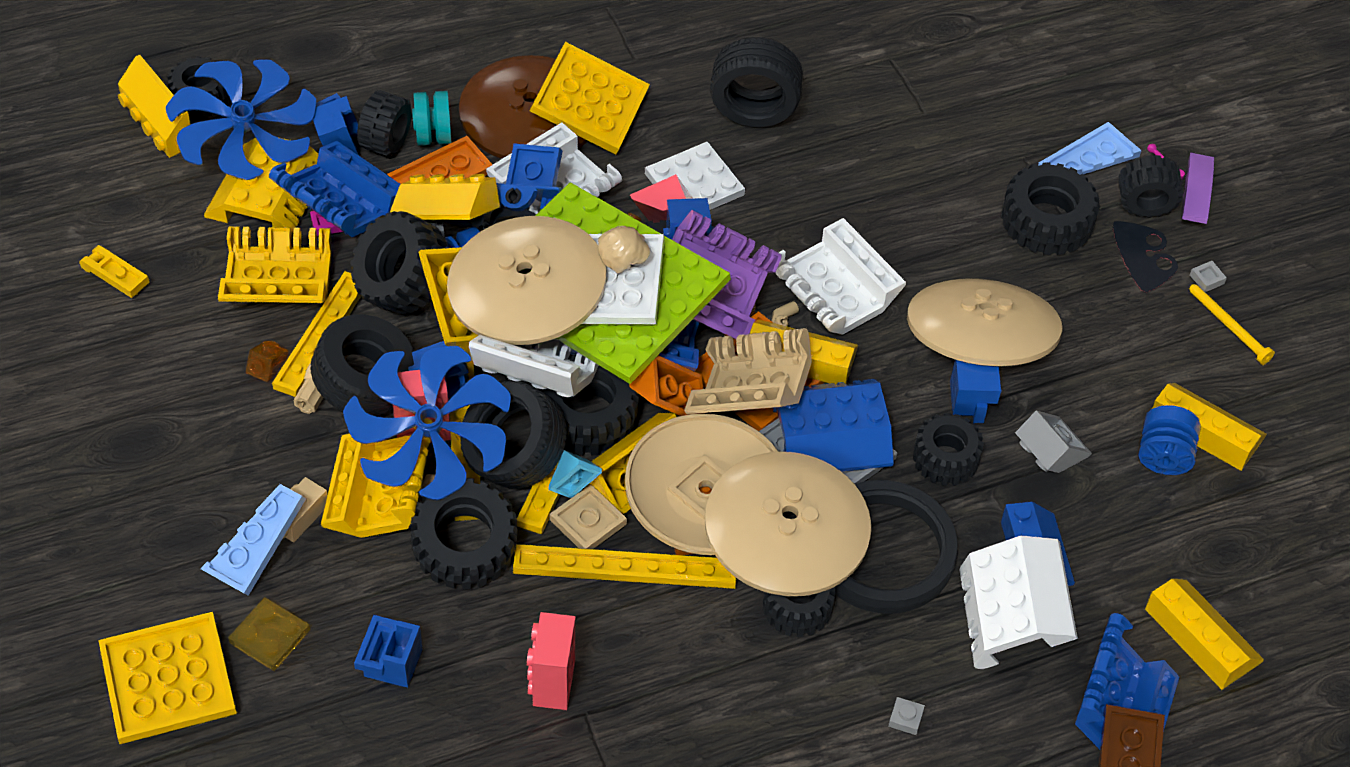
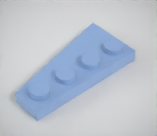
M1107 122L1042 160L1038 166L1044 162H1051V165H1057V163L1064 164V167L1069 169L1072 167L1081 175L1082 173L1086 174L1140 157L1141 150Z
M280 484L255 510L256 514L248 523L244 522L237 529L238 533L228 544L224 543L218 549L216 557L210 563L207 561L201 569L249 596L306 498Z

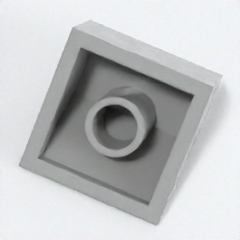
M1036 410L1015 432L1021 439L1020 445L1026 451L1032 452L1036 456V463L1046 472L1049 470L1060 473L1092 454L1059 416Z

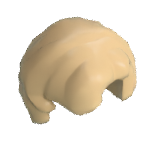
M617 226L604 232L598 238V251L602 262L617 274L630 269L631 264L644 263L649 257L650 248L645 242V237L633 227Z

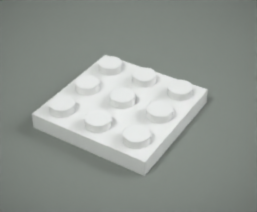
M708 142L645 167V175L652 184L676 174L693 199L708 198L710 210L745 195L743 185Z

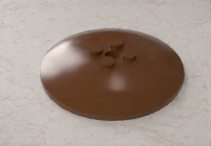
M534 55L516 56L492 63L476 73L463 89L459 102L460 121L472 142L485 152L503 159L512 153L513 144H527L557 126L530 112L534 101H525L530 98L536 99L556 59ZM578 136V149L586 144L588 140Z

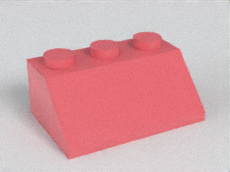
M676 174L630 194L631 199L648 221L653 220V223L667 220V199H693Z

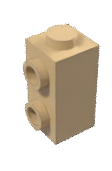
M306 477L290 489L306 498L283 537L292 542H295L324 511L327 490Z

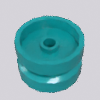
M435 91L433 95L434 107H429V96L426 92L414 93L412 113L417 146L431 144V130H436V141L439 145L451 143L448 91Z

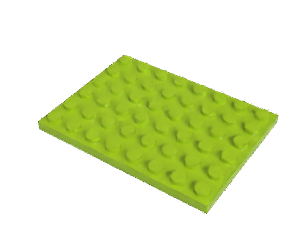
M571 182L535 215L567 221L588 234H603L617 226L633 227L640 234H661ZM664 236L656 324H580L570 332L555 339L631 384L731 280L730 273ZM525 268L519 271V273L527 274L531 269Z

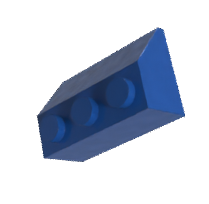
M1034 502L1006 504L1001 520L1005 539L1009 540L1018 536L1058 539L1061 545L1068 586L1074 585V578L1054 513Z

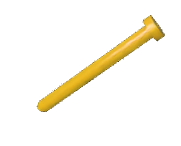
M1193 284L1190 286V293L1257 355L1256 360L1261 365L1266 364L1272 359L1275 352L1270 347L1264 348L1198 285Z

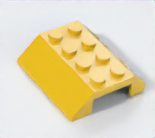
M254 138L243 145V152L247 161L262 169L264 173L250 180L226 174L205 211L204 217L228 223L232 214L238 213L272 222V227H291L293 235L294 227L296 228L299 223L297 216H302L307 206L280 188L269 178L271 169L282 163L273 161L265 153L258 140ZM309 146L306 154L286 163L285 171L292 175L316 165L319 153Z
M229 226L227 232L229 255L226 276L220 280L218 301L323 303L328 296L331 269V228H319V247H317L316 228H310L308 234L309 248H301L302 232L300 228L294 227L292 247L291 227H269L268 246H266V228L259 227L258 247H250V227H243L241 246L240 227Z
M425 418L422 421L426 424L433 423V421L428 418ZM350 434L342 435L321 526L360 538L408 529L411 524V517L415 516L418 492L421 488L428 454L427 448L431 437L423 436L419 457L409 480L401 486L391 487L366 478L360 459L386 460L397 453L411 435L369 444L355 441Z

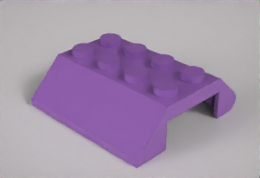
M691 210L676 229L672 240L728 271L731 280L693 319L737 340L738 335L750 333L755 319L749 317L767 273L776 272L782 254L772 249L769 250L768 247L763 245L750 258L748 256L754 249V240L750 238L747 240L746 236L728 227L725 229V226L720 223L716 225L707 237L704 234L710 226L711 219L703 218V215Z

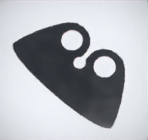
M1114 221L1113 232L1118 249L1130 275L1142 291L1149 292L1154 290L1177 272V261L1171 255L1166 253L1154 254L1152 257L1146 255L1148 250L1155 252L1166 247L1167 240L1163 233L1135 223ZM1148 235H1157L1162 242L1159 246H1151L1146 242V237ZM1160 258H1166L1171 261L1172 267L1168 270H1163L1157 266L1156 262Z

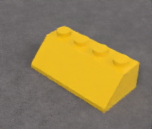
M141 55L135 56L118 83L120 90L118 99L124 108H129L134 121L141 123L145 134L152 136L159 151L163 150L170 158L180 153L177 144L178 133L184 127L191 125L188 111L181 113L173 122L168 119L165 106L174 96L173 93Z
M444 174L432 175L429 178H425L424 175L410 176V181L400 184L390 212L404 211L423 220H470L500 207L496 178L485 177V174L469 176L470 178H465L464 174L452 175L449 178H445Z
M462 247L420 250V260L446 346H459L471 355L469 342L478 335L465 327L457 318L451 307L447 292L449 270Z
M757 320L753 323L750 334L778 332L781 338L782 352H785L783 344L784 331L794 330L795 328ZM808 332L812 363L807 377L836 385L838 382L846 384L858 345Z
M1176 383L1167 384L1153 405V408L1174 405L1193 412L1199 418L1201 424L1197 446L1242 471L1267 435Z
M675 413L656 414L591 461L602 468V473L587 486L591 484L622 514L629 511L631 507L625 490V473L629 457L634 447L646 433L659 424L676 418Z
M1171 579L1152 591L1145 610L1221 690L1263 662L1264 659L1187 580Z

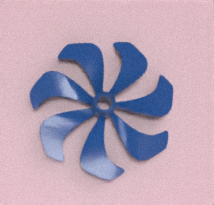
M272 60L253 61V65L262 73V81L256 95L251 102L242 100V72L240 67L234 62L219 61L204 63L195 72V77H209L217 80L229 95L232 102L231 108L215 96L196 87L180 89L165 107L168 119L171 122L181 113L188 110L207 111L227 117L197 122L184 127L177 135V144L184 160L196 165H202V146L213 136L233 127L234 130L220 151L218 164L224 173L250 180L262 175L264 172L262 169L249 163L245 158L243 152L245 132L252 130L265 153L278 163H287L307 153L310 144L309 137L289 141L273 136L254 124L255 119L293 125H306L314 118L316 98L308 90L302 89L299 99L294 104L279 110L255 114L254 109L276 95L289 84L290 78L288 73Z
M459 346L431 348L423 354L420 360L421 382L427 404L421 406L406 391L398 377V367L405 353L403 351L385 353L369 373V387L383 400L412 412L415 416L399 418L376 417L366 413L361 407L358 398L353 396L343 410L349 434L355 441L369 444L386 440L415 426L417 429L404 446L390 458L383 461L361 458L360 463L366 478L391 487L405 484L415 469L422 439L425 436L431 437L436 457V474L434 480L421 489L419 494L425 498L440 500L456 492L466 482V471L458 457L439 435L442 428L467 439L481 451L484 472L491 471L502 463L506 436L500 427L483 423L443 421L444 415L476 403H491L504 412H508L511 401L510 393L500 382L488 374L476 375L439 409L435 404L444 376L453 366L470 362L471 357ZM428 417L434 418L436 420L431 424H426L422 422L425 418Z

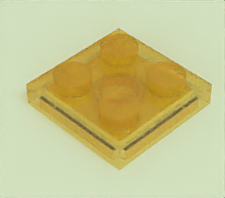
M264 597L228 639L231 645L275 671L310 631V626Z

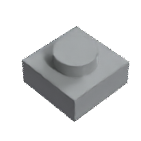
M1213 261L1193 268L1190 273L1191 278L1204 292L1225 284L1227 278Z
M897 697L888 727L916 735L925 705Z

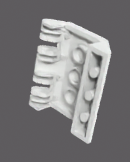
M563 123L558 124L526 144L559 147L563 150L556 187L563 189L571 182L598 197L600 196L599 192L608 191L611 187L622 182L621 174L612 165L608 164L607 173H604L578 150V136ZM512 153L486 169L489 177L496 178V183L506 184ZM535 199L529 211L535 214L540 212L541 202Z
M844 218L823 229L822 242L798 255L785 260L786 252L784 250L780 251L779 253L782 254V257L775 272L780 279L786 280L788 288L811 312L817 313L818 320L830 332L845 334L881 314L906 285V282Z
M479 335L469 342L473 364L482 367L483 371L488 373L498 372L507 375V378L513 381H527L532 383V386L535 388H549L557 391L558 395L564 397L575 396L590 384L599 366L578 352L575 362L568 360L572 348L557 339L522 346L511 345Z
M1018 536L972 552L967 556L959 570L962 588L967 591L964 596L969 636L975 639L971 646L975 668L985 669L998 665L999 661L992 654L1043 638L1051 647L1078 639L1061 545L1058 539Z

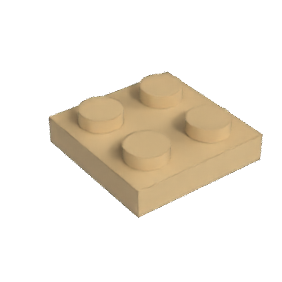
M591 484L550 513V521L579 549H594L627 524V518Z

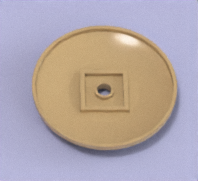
M546 216L518 217L496 223L484 229L461 248L449 270L447 292L451 307L457 318L465 327L478 336L482 335L511 345L536 344L555 339L570 332L593 313L605 291L607 280L606 265L599 256L598 245L595 240L576 225ZM522 269H531L527 274L519 273Z
M955 279L926 287L912 298L907 313V321L911 331L923 344L947 357L978 365L1012 366L1038 360L1056 348L1062 333L1061 319L1056 310L1047 301L1021 287L986 279Z
M691 414L670 419L646 433L634 447L625 473V490L628 503L641 525L658 540L685 552L715 555L710 547L705 530V511L710 494L700 492L699 488L710 487L713 489L718 479L732 466L742 460L755 455L778 451L756 429L733 418L715 414Z
M769 452L740 461L718 479L707 501L705 530L710 547L719 562L743 583L775 595L806 596L837 586L858 568L869 545L871 519L861 492L845 474L831 464L801 453ZM790 511L797 517L795 519H786L782 513Z

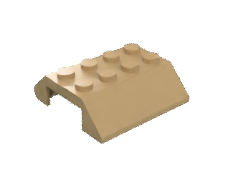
M803 328L784 331L783 344L785 352H782L781 338L776 331L738 335L736 340L738 356H735L734 340L731 336L711 337L708 341L706 352L714 365L706 389L691 390L684 410L685 413L695 414L783 407L799 403L812 363L808 330Z

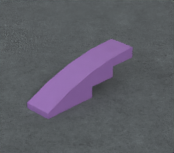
M1190 153L1182 206V219L1207 224L1213 183L1214 157Z

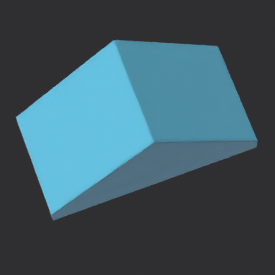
M564 450L550 481L549 490L572 498L602 473V468L586 458Z

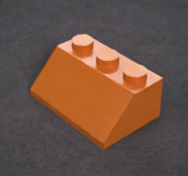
M658 355L629 384V387L650 403L677 415L684 416L691 415L686 414L684 411L691 390L703 389L701 374Z

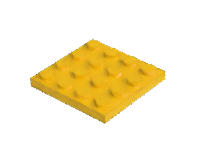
M565 42L530 112L556 125L563 123L576 135L617 154L650 84Z
M213 612L98 640L119 744L237 714Z

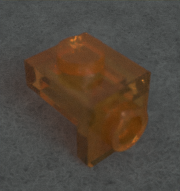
M264 341L250 349L246 373L263 381H269L273 367L287 359L288 350L280 347L276 342Z

